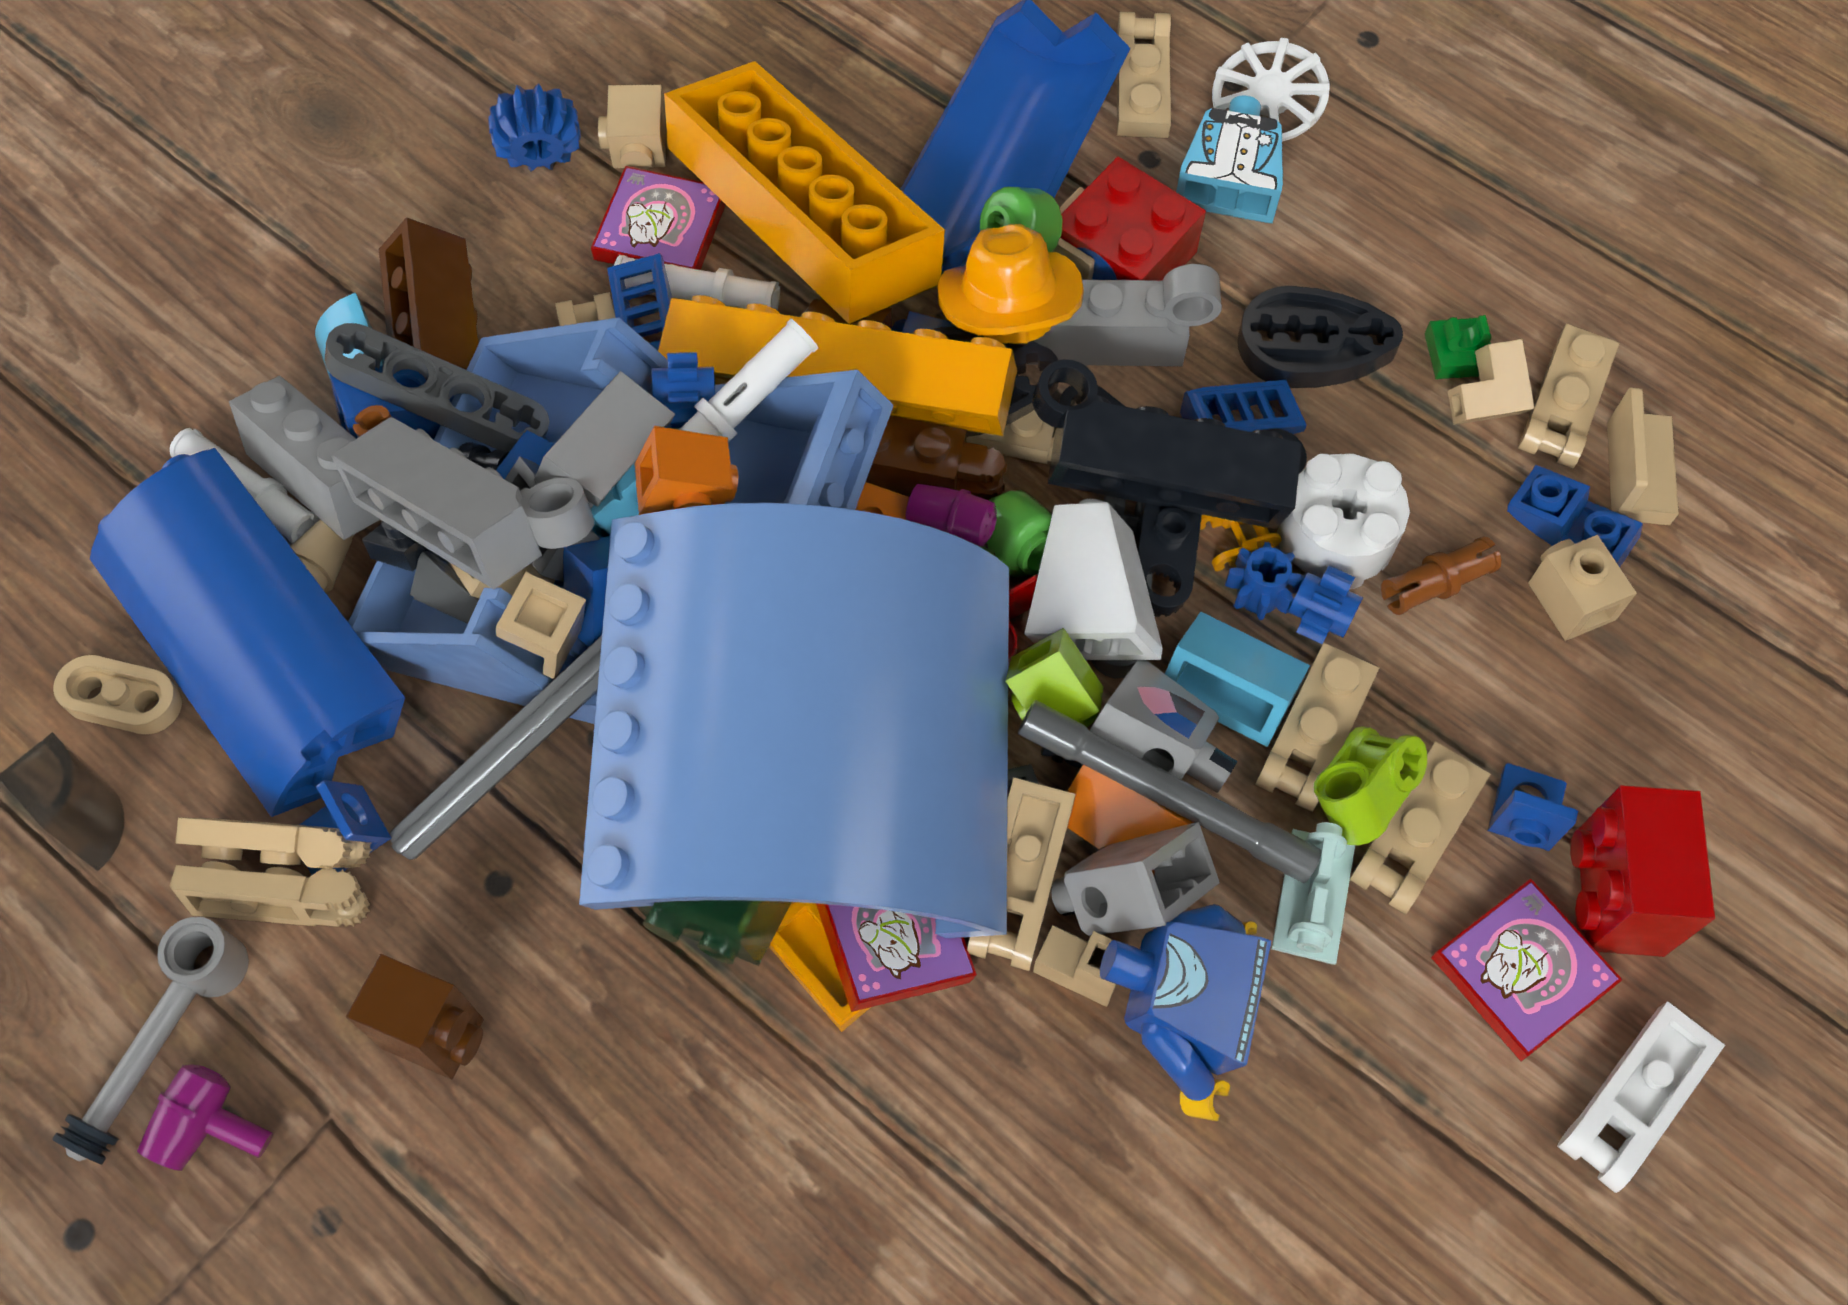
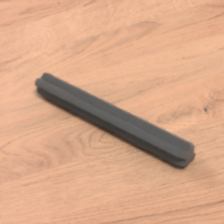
M602 635L390 831L391 847L397 854H402L408 860L417 859L597 693Z

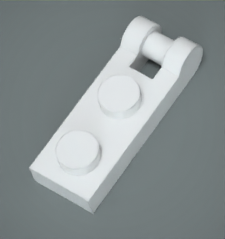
M1667 1001L1657 1008L1581 1115L1564 1133L1557 1147L1573 1160L1582 1157L1600 1172L1598 1180L1614 1193L1619 1192L1635 1175L1725 1045ZM1607 1123L1626 1138L1618 1151L1598 1136Z

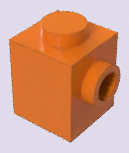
M654 426L634 464L639 515L693 506L725 504L726 502H732L737 492L738 469L736 465L730 462L728 437Z

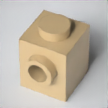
M608 85L607 116H599L598 136L600 148L609 149L613 168L629 166L647 170L650 167H665L667 128L662 86Z
M1598 535L1576 544L1571 539H1567L1551 546L1540 556L1542 562L1528 582L1565 641L1615 621L1637 594Z

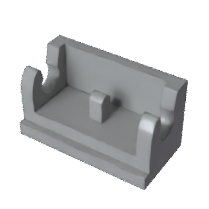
M620 371L544 455L533 481L538 484L553 478L575 479L581 483L590 508L594 505L598 507L612 488L636 462L653 427L666 428L672 421L675 413Z

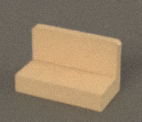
M1630 387L1607 422L1611 510L1641 523L1671 525L1679 514L1672 416L1644 414L1643 390Z

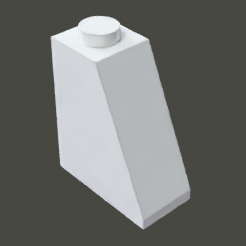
M1085 499L1080 501L1079 504L1054 505L1025 635L1035 644L1064 628L1085 660H1160L1163 648L1131 528L1108 502Z

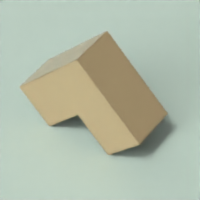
M1523 339L1488 344L1476 350L1475 355L1480 382L1461 384L1448 390L1453 425L1519 415L1535 409Z
M1052 925L1035 961L1033 972L1107 1007L1117 984L1101 979L1100 966L1105 950L1112 939L1093 931L1087 942Z

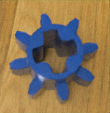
M697 352L667 353L668 368H652V396L675 413L670 422L672 428H681L698 412L694 406L702 398L708 402L715 395L714 366L698 367Z
M1265 542L1263 548H1259L1252 553L1247 549L1241 548L1235 562L1236 567L1229 569L1225 581V586L1237 589L1234 607L1236 609L1244 607L1246 610L1257 614L1259 620H1263L1266 613L1276 608L1282 613H1288L1294 600L1292 594L1298 592L1304 580L1303 575L1292 573V561L1295 555L1292 552L1285 554L1281 550L1271 547L1270 542Z
M1330 565L1322 578L1307 572L1288 613L1302 619L1296 633L1320 644H1323L1328 632L1344 638L1363 599L1362 596L1349 591L1355 577Z

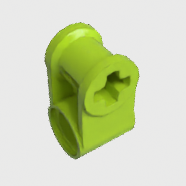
M1365 726L1357 727L1349 733L1342 748L1314 782V793L1329 823L1342 827V837L1347 840V845L1358 846L1370 843L1386 831L1390 820L1411 791L1421 783L1427 767L1426 746L1422 739L1416 736L1406 734L1398 739L1380 736L1375 729Z

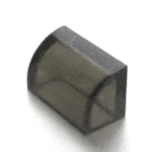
M53 732L0 773V781L39 825L96 871H99L110 860L120 843L124 830L125 818L122 802L110 784Z

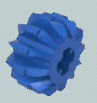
M538 83L533 89L525 90L516 85L514 94H498L497 104L490 107L488 124L492 146L495 148L496 156L507 159L510 167L526 165L530 172L536 167L541 166L553 170L554 162H570L571 153L579 149L581 134L578 112L574 108L573 100L563 98L560 89L543 91Z

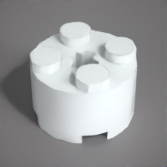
M1318 454L1307 462L1305 469L1299 474L1295 509L1278 527L1277 533L1282 538L1279 544L1280 550L1285 554L1292 552L1295 555L1292 562L1305 572L1304 578L1307 572L1322 578L1330 565L1355 577L1350 589L1362 586L1364 580L1377 575L1388 566L1405 531L1410 510L1407 493L1401 485V473L1389 462H1377L1356 454Z

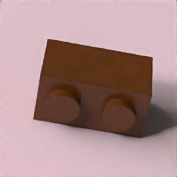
M380 954L346 1015L348 1020L383 1050L453 1080L460 1064L466 1066L471 1062L483 1038V1029L480 1027L484 1021L483 1017L455 985L383 954Z

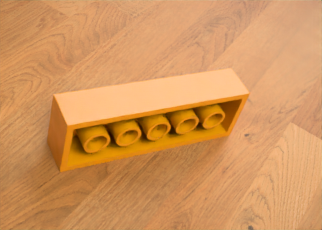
M756 61L664 93L668 149L848 324L938 285L942 273L945 229Z

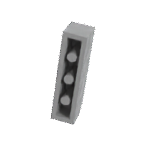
M1187 264L1168 272L1163 281L1082 280L1084 295L1082 306L1069 320L1052 326L1050 331L1046 332L1044 336L1033 341L1052 350L1058 360L1070 359L1084 365L1183 366L1190 336L1189 326L1209 323L1218 317L1222 310L1219 274L1213 268L1206 265ZM1036 362L1028 363L1029 365H1038Z
M393 417L383 421L331 455L356 505L492 589H496L541 557L542 554L539 546L548 549L570 546L586 537L594 526V517L581 483L577 480L564 477L553 478L540 482L530 489L523 488L520 491L519 487L503 479L493 468L487 467L485 469L467 459L457 448L452 447L449 449L432 440L424 430L420 428L414 430Z

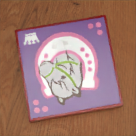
M625 166L591 246L593 259L615 264L619 255L641 259L660 253L663 256L664 264L701 270L726 204L703 182Z
M1529 879L1431 957L1521 1062L1623 980L1532 879Z
M816 903L851 1012L968 984L977 975L964 938H944L935 934L936 918L880 909Z

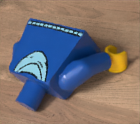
M1216 904L1184 911L1172 921L1166 922L1165 926L1149 931L1145 934L1140 949L1117 940H1112L1105 950L1100 966L1101 979L1131 989L1124 1016L1125 1023L1130 1029L1141 1034L1142 1044L1180 1088V1105L1183 1112L1190 1117L1218 1121L1220 1114H1217L1213 1107L1214 1095L1227 1096L1230 1091V1085L1224 1080L1214 1079L1211 1073L1220 1075L1247 1066L1271 946V940L1253 936V934L1257 933V924L1255 922H1241Z

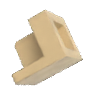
M525 572L496 625V636L543 657V675L555 679L581 631L586 599Z

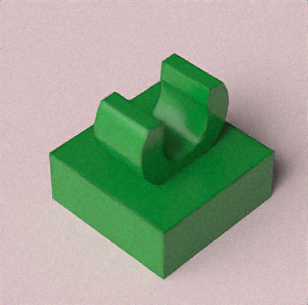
M1479 315L1478 318L1457 319V317H1451L1448 320L1430 321L1424 335L1435 379L1478 377L1479 372L1475 351L1491 344L1492 338L1486 315Z

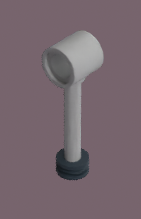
M204 917L185 918L171 926L163 935L158 947V963L161 970L172 982L84 1117L81 1119L68 1114L65 1121L70 1124L69 1127L60 1126L65 1130V1133H56L52 1138L53 1141L65 1147L69 1157L77 1161L89 1159L98 1164L104 1163L106 1157L101 1153L103 1150L111 1152L106 1148V1145L111 1144L115 1146L119 1140L114 1135L108 1133V1129L195 995L219 997L234 990L243 980L249 963L245 946L240 940L213 921ZM213 945V954L208 963L194 970L195 960L199 953Z

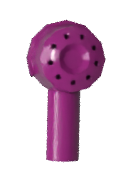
M917 484L912 490L906 508V520L950 533L979 547H983L991 538L997 519V510L994 502L971 494V491L965 489L958 491Z
M195 1064L182 1065L165 1092L159 1094V1103L148 1123L137 1152L159 1165L182 1171L207 1134L260 1158L268 1147L273 1133L222 1108L231 1089V1086L222 1075L204 1066Z

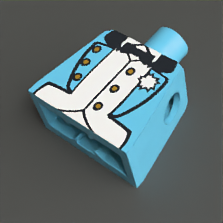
M1242 95L1233 98L1230 102L1229 111L1217 108L1207 110L1181 165L1176 192L1200 206L1206 212L1272 224L1283 186L1282 125L1276 119L1261 117V104L1251 96Z

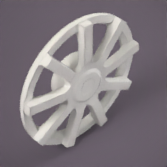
M1280 38V41H1267L1250 45L1248 42L1242 45L1241 50L1233 54L1221 67H1218L1212 88L1213 107L1225 110L1229 108L1233 98L1242 95L1251 96L1261 104L1260 115L1269 116V118L1276 119L1278 122V115L1288 109L1301 119L1303 124L1293 130L1282 133L1283 142L1303 134L1319 120L1328 103L1330 83L1327 72L1316 52L1312 54L1303 47L1289 43L1287 38ZM1276 53L1272 68L1266 70L1257 55ZM1286 54L1302 60V62L1287 72H1281ZM1247 60L1256 76L1250 77L1232 70L1238 64ZM1310 69L1313 70L1319 82L1292 83L1294 79ZM1225 81L1248 88L1246 91L1221 98ZM1293 95H1317L1320 98L1316 109L1311 113L1291 97Z

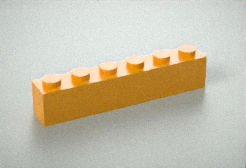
M704 295L693 296L691 301L671 298L658 352L666 359L667 353L697 352L698 367L714 366L715 385L729 382L749 360L787 325L786 323L790 319H793L814 340L818 349L812 352L787 377L859 370L894 405L891 416L1004 436L1017 367L1012 349L1006 348L1003 343L984 337L973 338L971 343L950 340L943 333L931 329H917L914 331V334L892 331L887 325L871 320L859 321L857 325L837 323L833 318L817 312H804L801 317L780 314L779 311L770 306L756 303L748 304L746 309L725 306L718 299Z

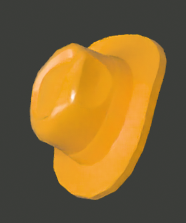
M1009 224L1000 228L981 230L971 246L966 266L944 271L937 286L939 306L951 323L959 329L978 336L983 335L985 338L994 339L1004 344L1028 343L1044 336L1046 332L1050 331L1052 326L1069 320L1082 306L1084 295L1082 276L1075 263L1057 252H1048L1047 244L1042 235L1022 224Z

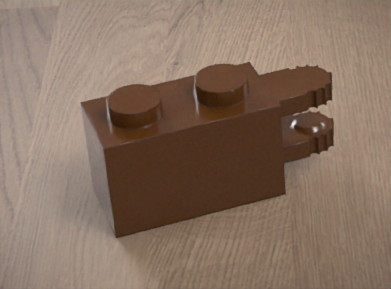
M890 415L866 482L910 497L913 488L917 484L958 491L965 489L971 491V494L989 500L1001 495L1005 491L1003 474L1006 473L1007 464H1005L1004 453L1001 454L1000 450H995L994 447L988 449L984 445L966 442V429Z

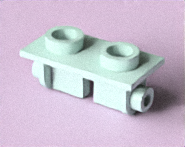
M1322 822L1317 824L1316 832L1312 833L1296 829L1292 830L1291 834L1320 848L1321 857L1314 873L1305 883H1301L1284 874L1271 946L1272 950L1333 965L1337 963L1355 845H1347V840L1342 837L1343 829L1339 825Z

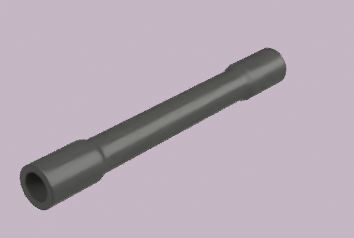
M1037 700L1033 701L1019 727L1017 734L1067 760L1077 761L1194 823L1199 822L1201 827L1242 847L1254 858L1301 883L1309 880L1321 857L1320 848L1272 823L1259 821L1091 733L1085 725Z

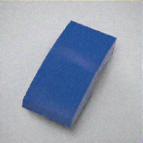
M1535 465L1509 502L1507 512L1551 546L1567 539H1571L1576 544L1598 535L1619 567H1621L1639 540L1643 523L1588 501L1590 486L1538 465Z

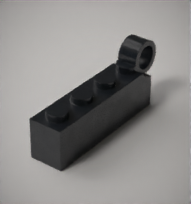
M1061 359L1054 361L1041 373L1032 396L1033 407L1043 422L1057 428L1054 435L1047 484L1167 508L1173 507L1182 511L1277 529L1295 509L1302 442L1283 439L1282 435L1271 430L1248 432L1229 428L1223 422L1212 418L1189 420L1170 416L1165 410L1152 406H1143L1135 409L1111 404L1108 399L1097 395L1098 385L1091 370L1075 360ZM1053 383L1071 385L1079 393L1081 403L1074 406L1058 403L1050 395L1048 386Z

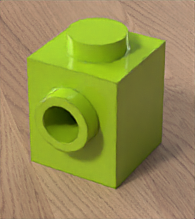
M1064 628L1011 657L1005 682L1013 692L1011 695L1012 702L1022 720L1033 701L1037 700L1086 727L1095 721L1101 709L1103 685Z

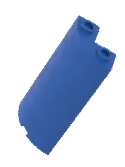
M1022 0L996 17L900 189L945 229L941 275L946 270L966 266L971 246L980 232L982 209L993 192L1006 186L1041 189L1055 198L1131 49L1096 12L1065 32H1062L1032 0Z
M216 448L192 455L181 454L169 459L161 470L135 487L118 503L110 514L100 521L98 534L91 549V562L271 817L321 799L322 797L316 786L324 780L332 781L338 757L394 737L405 700L404 695Z

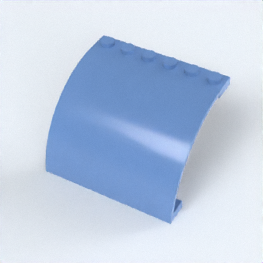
M730 503L693 506L612 519L579 905L599 910L654 906V902L749 900L818 903L880 909L936 918L935 934L944 938L1007 935L1008 684L1005 680L1008 672L1009 567L986 550L950 533L896 517L838 507L786 503Z

